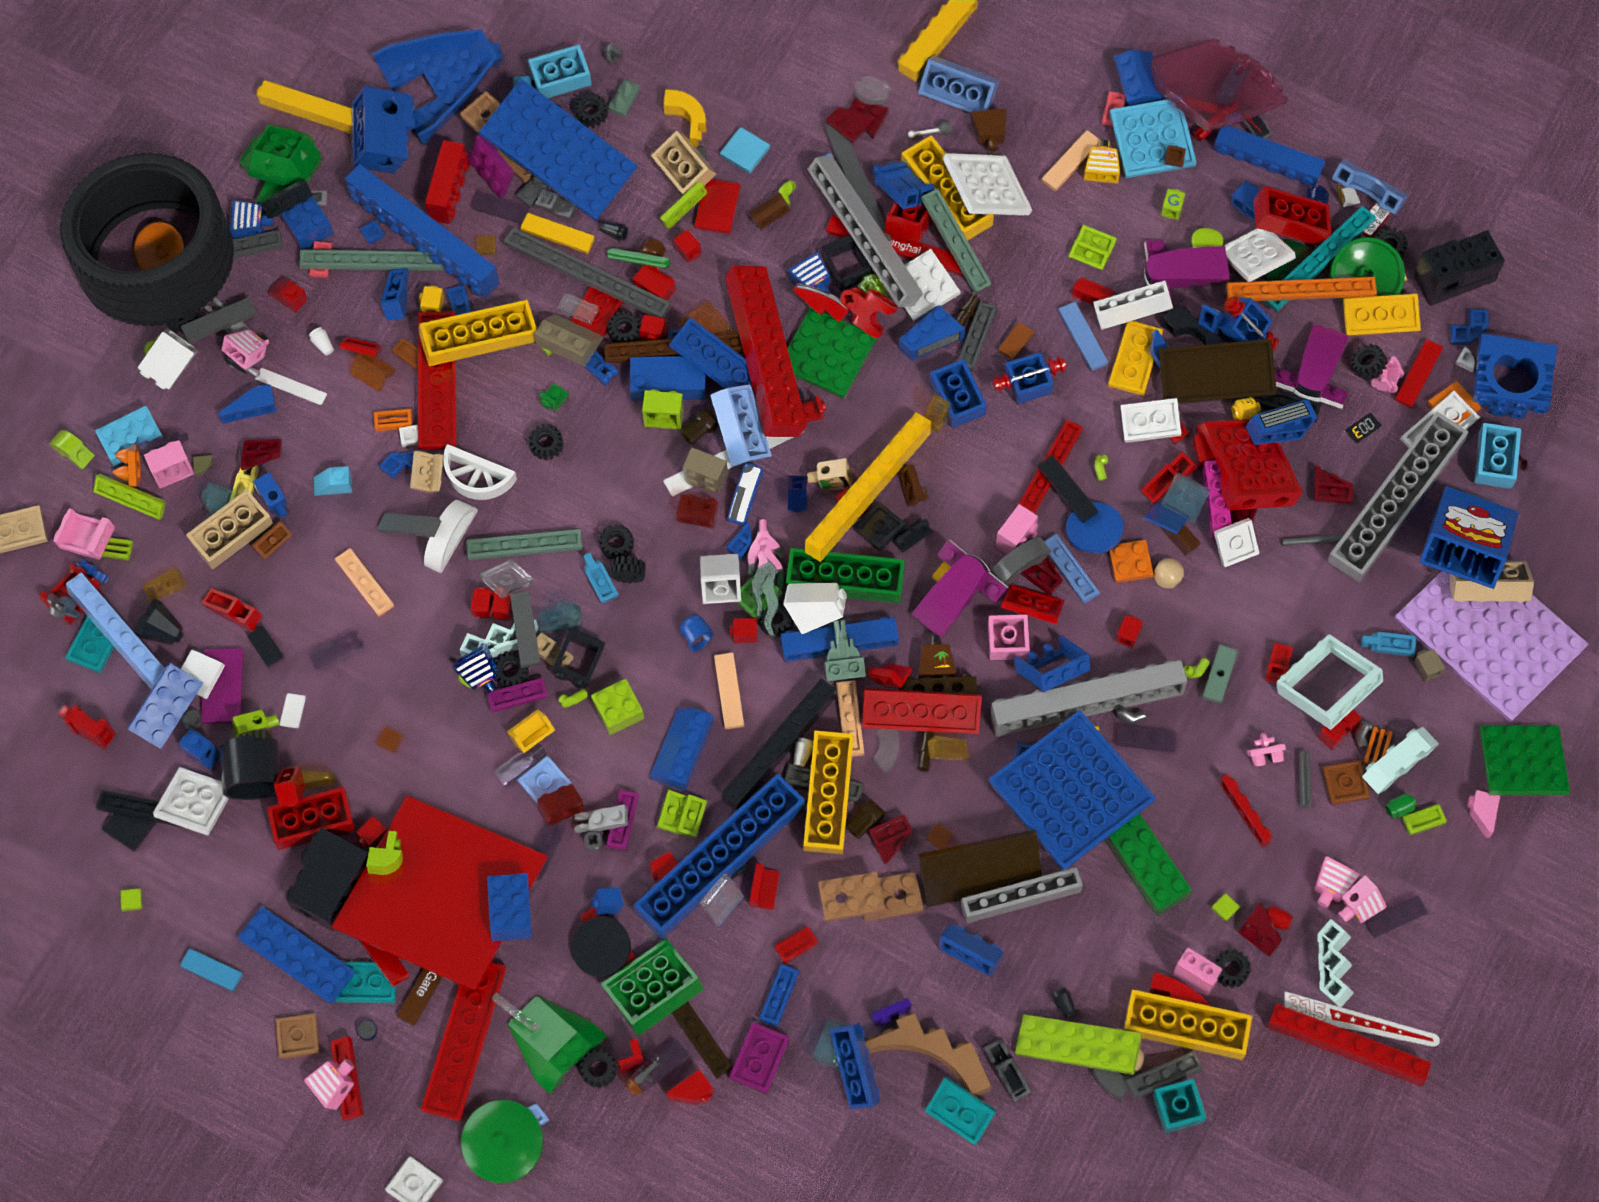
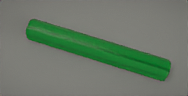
M614 248L607 251L609 259L664 269L670 267V259L666 257Z

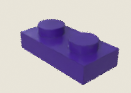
M909 998L871 1013V1020L874 1026L877 1024L880 1026L885 1025L891 1021V1018L909 1013L912 1006Z

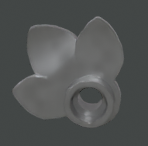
M48 594L46 600L50 603L49 612L57 618H63L64 615L72 618H79L81 616V613L75 610L76 602L66 596L59 598L54 594Z

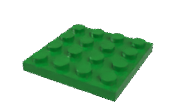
M810 307L788 347L794 375L802 381L844 399L877 338L871 337L862 329L842 320L838 322L827 313L823 312L820 315Z
M1559 725L1480 726L1479 731L1489 795H1569L1570 787Z

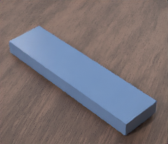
M1076 302L1059 308L1058 312L1090 371L1092 372L1108 365L1103 351Z
M1057 533L1044 540L1051 550L1048 557L1053 561L1056 568L1083 604L1100 595L1099 590Z

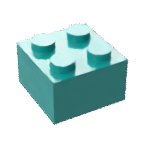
M1194 1079L1154 1090L1153 1098L1165 1134L1205 1122L1207 1117Z

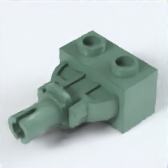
M845 619L840 620L841 629H839V621H833L836 648L834 640H831V648L828 651L827 659L824 660L827 681L866 677L864 657L860 655L859 650L854 646L853 638H849L850 646H848Z

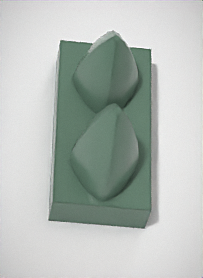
M624 79L608 107L609 111L625 118L641 90L640 85L632 83L631 80Z

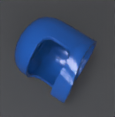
M700 615L688 616L680 624V633L683 637H686L688 646L693 652L701 650L714 635V632ZM703 635L704 639L702 642L692 645L699 636Z

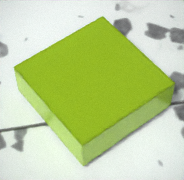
M141 888L121 890L122 911L143 909Z
M1225 893L1211 909L1227 922L1240 909V906Z

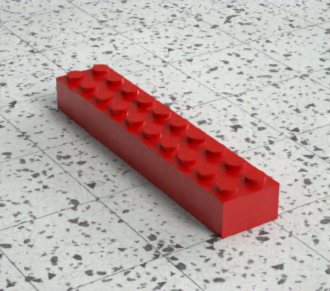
M733 265L726 274L725 280L765 437H799L807 427V422L767 267Z

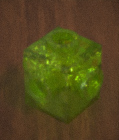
M877 274L865 276L863 282L859 285V288L867 293L869 288H872L885 297L889 295Z

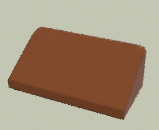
M277 521L250 546L265 560L293 534L281 521Z

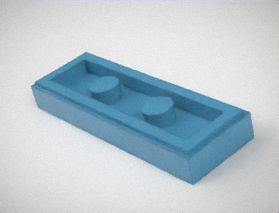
M190 948L180 964L181 968L232 992L235 991L243 976L241 972Z

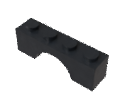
M1178 303L1162 319L1161 327L1174 337L1191 335L1198 338L1203 345L1229 343L1218 337L1216 332L1213 333L1199 325V318H1195L1186 307H1181Z

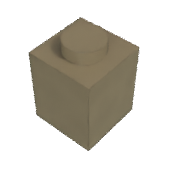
M1427 649L1422 650L1417 654L1414 665L1424 683L1441 676L1445 670L1435 649L1429 651Z

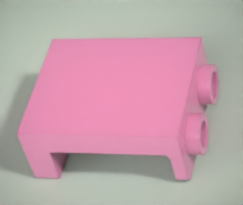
M69 508L62 518L59 530L54 535V542L60 549L100 560L115 526L107 518L102 517L101 520L77 514L73 509Z
M1187 948L1177 963L1172 976L1207 998L1216 984L1222 968Z

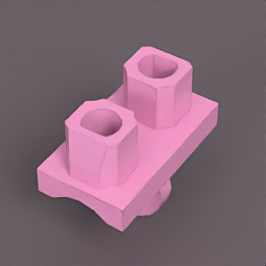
M1261 733L1260 739L1254 740L1255 746L1262 745V747L1247 750V755L1251 757L1254 766L1265 765L1264 754L1270 753L1272 763L1284 761L1283 750H1286L1285 744L1269 746V743L1275 742L1274 737L1267 738L1266 733Z

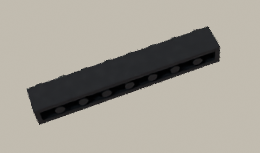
M821 678L722 792V801L735 811L742 807L792 750L795 742H798V738L804 736L836 699V689Z

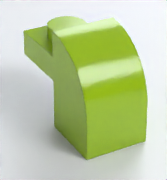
M60 430L49 443L62 457H68L80 469H84L95 456L83 445L80 439L66 430Z
M389 831L386 849L370 847L367 860L368 874L387 875L396 871L402 864L401 839H398L396 831Z

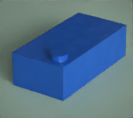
M683 356L630 357L631 400L643 401L645 390L650 391L652 389L659 390L660 392L676 391L682 393L683 400L706 399V374Z

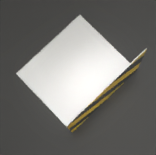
M1338 183L1336 191L1343 207L1360 203L1354 188L1342 189L1340 183Z

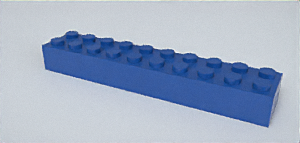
M359 164L345 178L349 198L355 204L359 203L362 205L367 213L374 214L380 223L387 224L393 233H399L403 236L405 242L408 244L412 243L418 251L423 254L427 252L434 264L444 265L443 269L447 274H453L457 277L459 283L470 287L476 296L480 295L485 299L499 285L496 266Z
M777 774L634 904V912L663 939L805 809V799Z

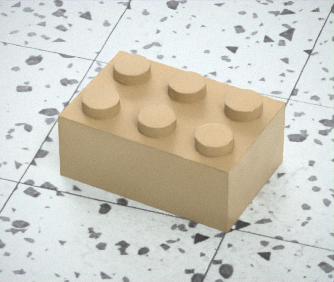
M678 131L671 135L651 155L683 195L698 181L705 186L717 174L689 139Z

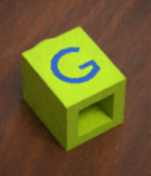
M1167 189L1161 216L1179 220L1185 193L1178 189Z

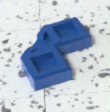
M1469 309V326L1451 325V345H1470L1489 327L1488 310Z
M418 450L406 453H390L379 465V469L394 480L405 467L412 470L414 451Z

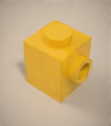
M424 286L423 293H420L419 296L422 312H442L445 298L443 288Z

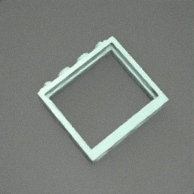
M1329 634L1322 641H1319L1311 651H1308L1298 663H1294L1285 675L1280 676L1281 678L1277 681V691L1279 695L1331 730L1383 682V670ZM1331 652L1364 674L1365 677L1326 712L1292 689V687Z

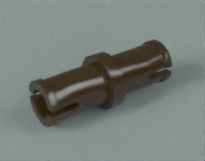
M971 293L964 306H961L959 309L960 312L955 320L962 327H964L969 317L973 316V311L981 300L976 294Z
M924 731L921 734V745L918 748L919 761L917 770L928 772L930 770V758L933 755L932 742L934 733Z

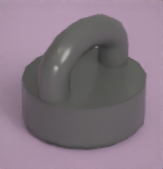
M607 44L605 45L604 54L608 62L613 64L617 58L621 57L622 49L617 45Z
M192 709L183 714L182 723L185 730L196 729L201 725V716L196 710Z

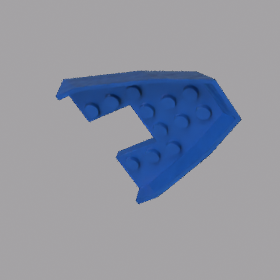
M482 29L440 33L388 45L372 54L393 91L425 74L438 97L413 111V118L415 119L414 129L423 145L465 105L486 77L497 58Z

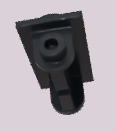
M920 518L904 529L892 541L904 553L933 531L928 526L930 525L928 520Z

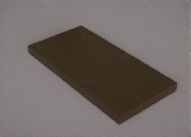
M1272 339L1159 349L1163 400L1177 398L1178 404L1277 395Z
M1035 829L918 854L927 907L959 901L965 897L1042 877L1038 838Z

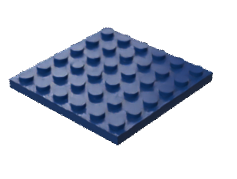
M1081 710L988 779L991 786L1028 830H1036L1039 843L1063 871L1067 870L1156 801V797Z

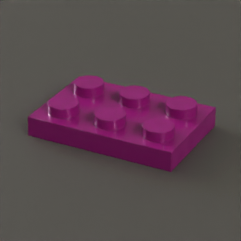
M478 135L469 157L470 164L490 186L491 190L499 198H502L506 195L514 170L491 143Z
M752 1022L729 1080L767 1095L790 1037Z

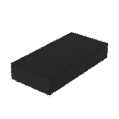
M264 626L247 635V638L267 668L284 658Z

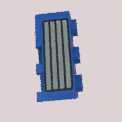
M939 305L899 339V350L913 361L932 353L938 348H944L950 343L963 340L965 328Z
M1307 399L1256 414L1251 417L1246 425V429L1254 445L1301 440L1316 420L1317 415Z

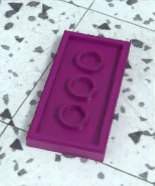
M205 649V656L223 663L225 667L208 698H202L201 723H233V717L241 715L244 649Z

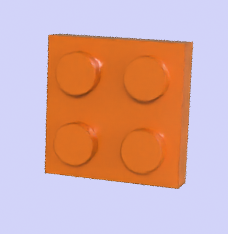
M1146 540L1117 544L1109 551L1115 583L1153 578L1154 574Z

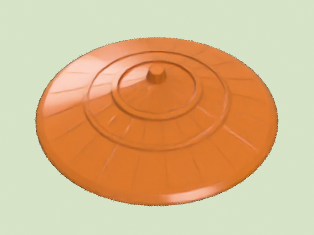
M163 222L152 223L143 228L138 234L134 245L135 259L142 270L163 265L184 250V243L180 233L173 226Z

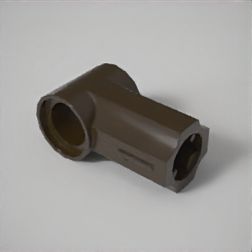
M704 409L696 416L695 421L681 432V435L687 443L693 445L706 433L710 434L719 426L718 419L708 409Z
M871 799L862 807L860 813L847 826V829L855 838L860 839L873 825H877L884 818L886 812Z

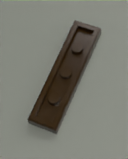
M688 1001L671 1013L716 1079L733 1069L732 1064Z

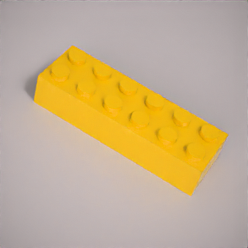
M931 135L902 152L901 162L904 161L906 167L911 169L912 174L923 183H931L935 186V190H939L968 241L993 226L994 214H969L943 160L946 153Z
M528 300L419 324V336L429 366L536 342L534 334L537 328Z
M814 732L803 851L843 855L854 734Z
M1132 989L1123 1030L1141 1033L1143 1039L1243 1060L1246 1055L1252 1015Z

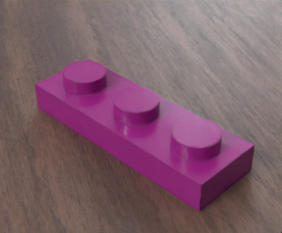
M543 678L487 693L492 713L548 698Z
M619 791L616 806L624 804L627 806L628 825L610 829L607 841L608 848L627 850L639 793Z

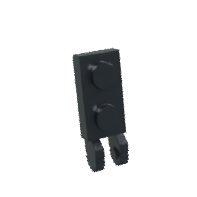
M301 179L272 195L261 206L264 210L270 209L266 212V217L272 219L313 196L307 181Z

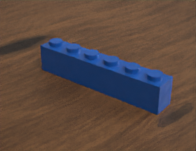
M1226 124L1222 125L1213 149L1219 154L1234 157L1238 161H1245L1255 167L1267 169L1271 173H1278L1288 179H1294L1307 186L1314 187L1317 185L1326 161Z
M885 616L873 621L865 619L859 623L845 622L848 646H850L849 638H853L854 646L859 651L899 645L895 617ZM825 625L822 628L814 629L804 634L794 630L781 634L784 662L827 656L831 648V640H834L836 648L834 626Z

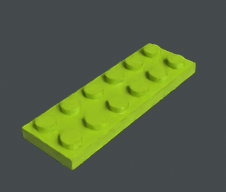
M1023 1015L1015 1054L1017 1056L1134 1075L1142 1034Z

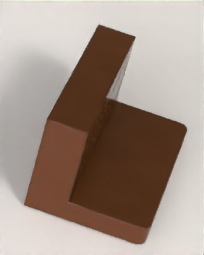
M778 193L751 210L750 214L761 230L791 211L782 194Z
M1185 525L1177 534L1161 527V530L1184 556L1200 546V541Z

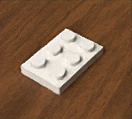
M1177 398L1121 405L1125 443L1181 436Z

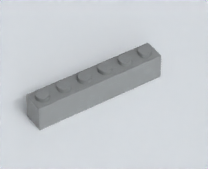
M1075 867L962 898L961 907L966 923L1080 893L1083 885L1078 869Z

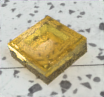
M477 236V253L480 255H496V237Z

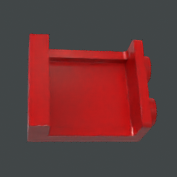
M70 564V572L48 593L54 594L59 598L66 596L72 599L67 592L66 583L80 573L88 579L100 594H102V591L99 588L100 583L95 578L91 577L89 579L84 569ZM43 591L39 598L50 608V603L46 600L48 594ZM76 603L75 610L82 614L84 611ZM64 615L61 619L71 625L77 618Z

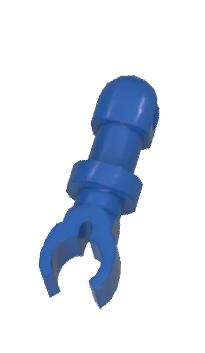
M79 558L82 561L81 564L76 562L77 566L86 570L88 575L94 576L99 581L106 583L109 579L108 575L98 570L94 564L90 565L85 559Z

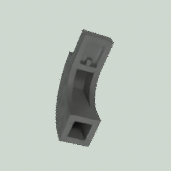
M1041 537L1029 540L1002 558L992 568V574L1008 586L1021 572L1031 566L1042 563L1051 550Z
M1091 1068L1094 1079L1099 1087L1112 1098L1122 1102L1128 1089L1125 1081L1129 1078L1118 1072Z

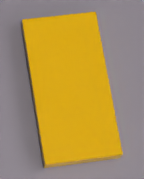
M1418 294L1343 299L1345 333L1349 336L1421 331Z
M1135 321L1127 322L1108 383L1109 387L1144 396L1154 364V359L1149 353L1153 339L1152 332L1158 329L1162 336L1164 329Z

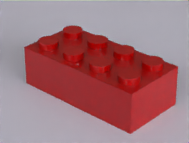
M445 140L442 142L425 202L428 216L439 223L451 225L452 218H455L457 213L456 204L461 200L460 190L465 185V172L469 171L470 161L467 159L468 152L462 143Z
M1264 186L1254 198L1255 227L1318 246L1331 235L1329 204Z
M344 787L303 797L298 804L291 807L286 805L280 806L279 804L267 807L274 842L279 851L310 843L312 836L315 832H319L320 828L334 835L356 830L348 794Z

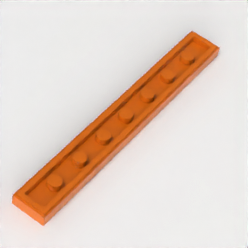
M1375 277L1227 283L1226 285L1228 298L1238 296L1252 298L1254 301L1373 297L1377 294Z

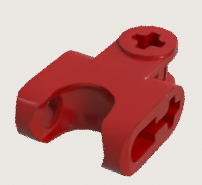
M854 287L841 294V303L854 313L851 318L852 323L873 338H880L884 332V328L877 322V313L881 311L886 315H892L898 309L894 302L872 288H869L867 293H865L860 288Z

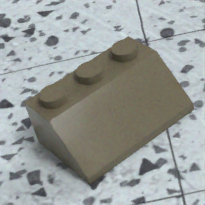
M556 314L544 319L534 334L538 346L584 367L603 339L602 335Z

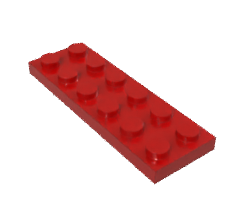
M864 688L862 728L979 734L982 695Z

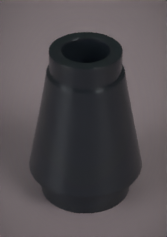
M603 221L600 226L601 232L617 241H624L628 236L629 229L625 224Z
M1066 987L1051 994L1053 997L1052 1001L1066 1019L1077 1014L1071 993L1067 991Z

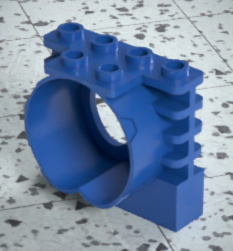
M1482 334L1478 342L1472 401L1480 405H1486L1488 407L1487 413H1492L1495 416L1504 415L1511 416L1514 419L1525 418L1528 411H1534L1536 414L1548 413L1551 407L1550 400L1552 397L1551 390L1553 387L1552 380L1556 364L1557 345ZM1503 365L1510 370L1522 368L1532 376L1536 385L1524 393L1509 392L1503 389L1495 380L1494 366Z

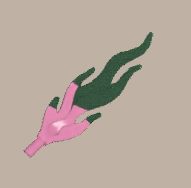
M761 519L759 520L760 532L757 533V537L748 552L749 577L754 575L756 562L759 559L758 568L751 585V593L758 609L756 614L758 619L762 617L764 612L761 600L762 594L764 593L768 605L764 624L768 634L774 638L772 622L779 607L774 589V581L777 574L778 586L780 590L783 589L784 570L773 553L777 554L779 558H783V553L778 543L769 535L766 520Z

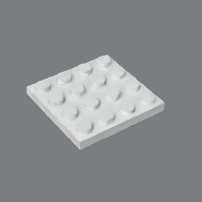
M946 153L943 157L969 214L1030 215L1032 212V208L1006 156Z

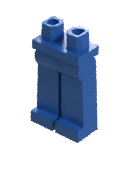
M893 160L889 161L885 166L880 164L873 166L874 184L880 186L902 209L915 207L917 204L919 206L924 205L921 197L935 190L934 185L931 183L925 184L912 174L911 169L906 167L904 161L897 163Z

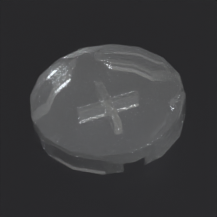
M865 76L859 78L857 83H855L854 94L860 101L871 105H878L888 100L890 88L884 80H877L875 76Z

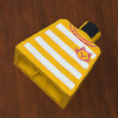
M1100 140L1098 147H1091L1085 168V181L1118 183L1120 175L1117 149L1109 148L1110 142L1108 140Z

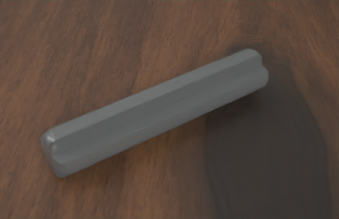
M1301 751L1299 753L1300 806L1302 808H1310V752Z

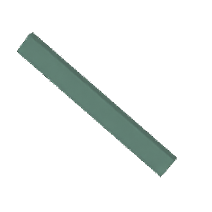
M301 250L300 269L390 270L408 268V270L414 271L444 270V265L434 264L427 252L423 254L420 251Z

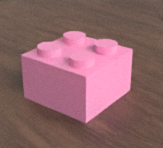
M179 440L169 442L166 446L152 449L147 454H144L159 489L194 475V471Z
M1019 504L998 531L996 548L1007 555L1023 543L1034 539L1037 535L1038 516Z
M1027 615L989 616L988 639L990 660H1011L1016 656L1021 659H1028L1027 655L1030 649Z

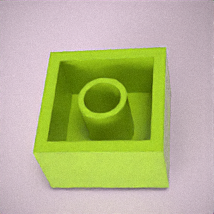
M656 389L645 390L642 408L644 427L681 430L684 413L682 393L676 391L660 392Z
M627 679L591 695L593 705L609 735L644 719L643 710Z

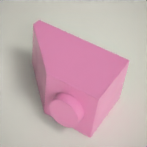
M1476 790L1474 795L1469 797V815L1486 838H1490L1494 831L1500 796L1489 795L1487 792Z

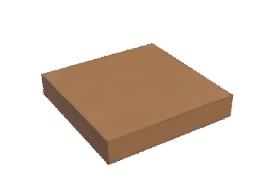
M316 1013L275 1019L280 1060L320 1054Z

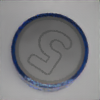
M364 1020L359 1023L357 1034L363 1041H371L377 1036L378 1028L373 1021Z

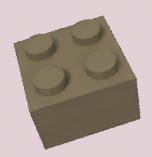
M691 448L683 465L685 481L693 487L700 486L709 493L715 492L720 494L728 477L727 461Z

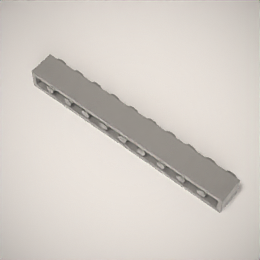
M832 156L816 157L807 170L898 307L914 306L923 295V292Z

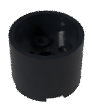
M254 735L241 736L227 740L225 746H219L222 793L225 797L235 800H257L276 795L274 783L281 769L279 742L276 739L266 737V740L254 738Z

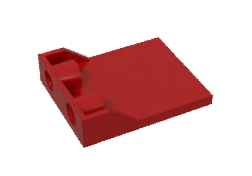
M1250 420L1202 423L1201 429L1221 470L1222 497L1229 511L1290 507L1295 505L1303 491L1279 442L1254 445L1246 429V425Z

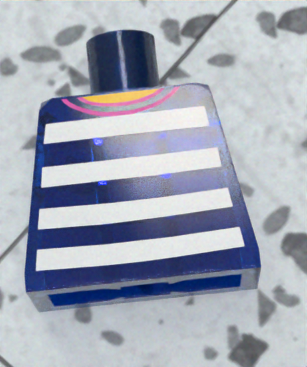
M487 644L455 660L453 669L471 689L475 690L483 686L486 693L489 694L497 688L493 679L497 677L498 669Z

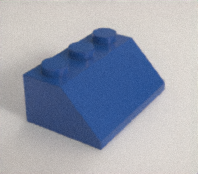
M1129 50L1114 56L1129 106L1166 99L1151 51Z
M950 924L939 942V950L991 978L1004 954L998 945L993 943L990 945L984 942L981 936L977 934L971 935L966 932L965 928L957 924L955 926Z

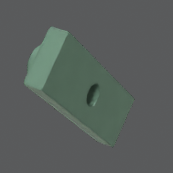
M1219 645L1202 697L1203 699L1221 704L1238 650Z

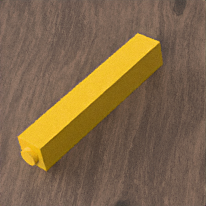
M266 80L257 89V96L262 105L352 134V108Z

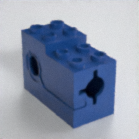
M367 86L362 88L352 102L353 167L356 168L360 164L367 170L395 174L409 156V150L407 149L408 133L415 126V119L413 118L415 104L412 102V95Z

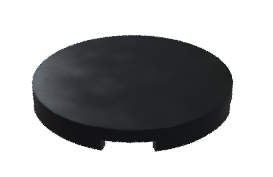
M595 917L584 922L576 931L572 941V955L575 963L583 972L594 977H609L625 966L631 953V939L621 923L608 917Z

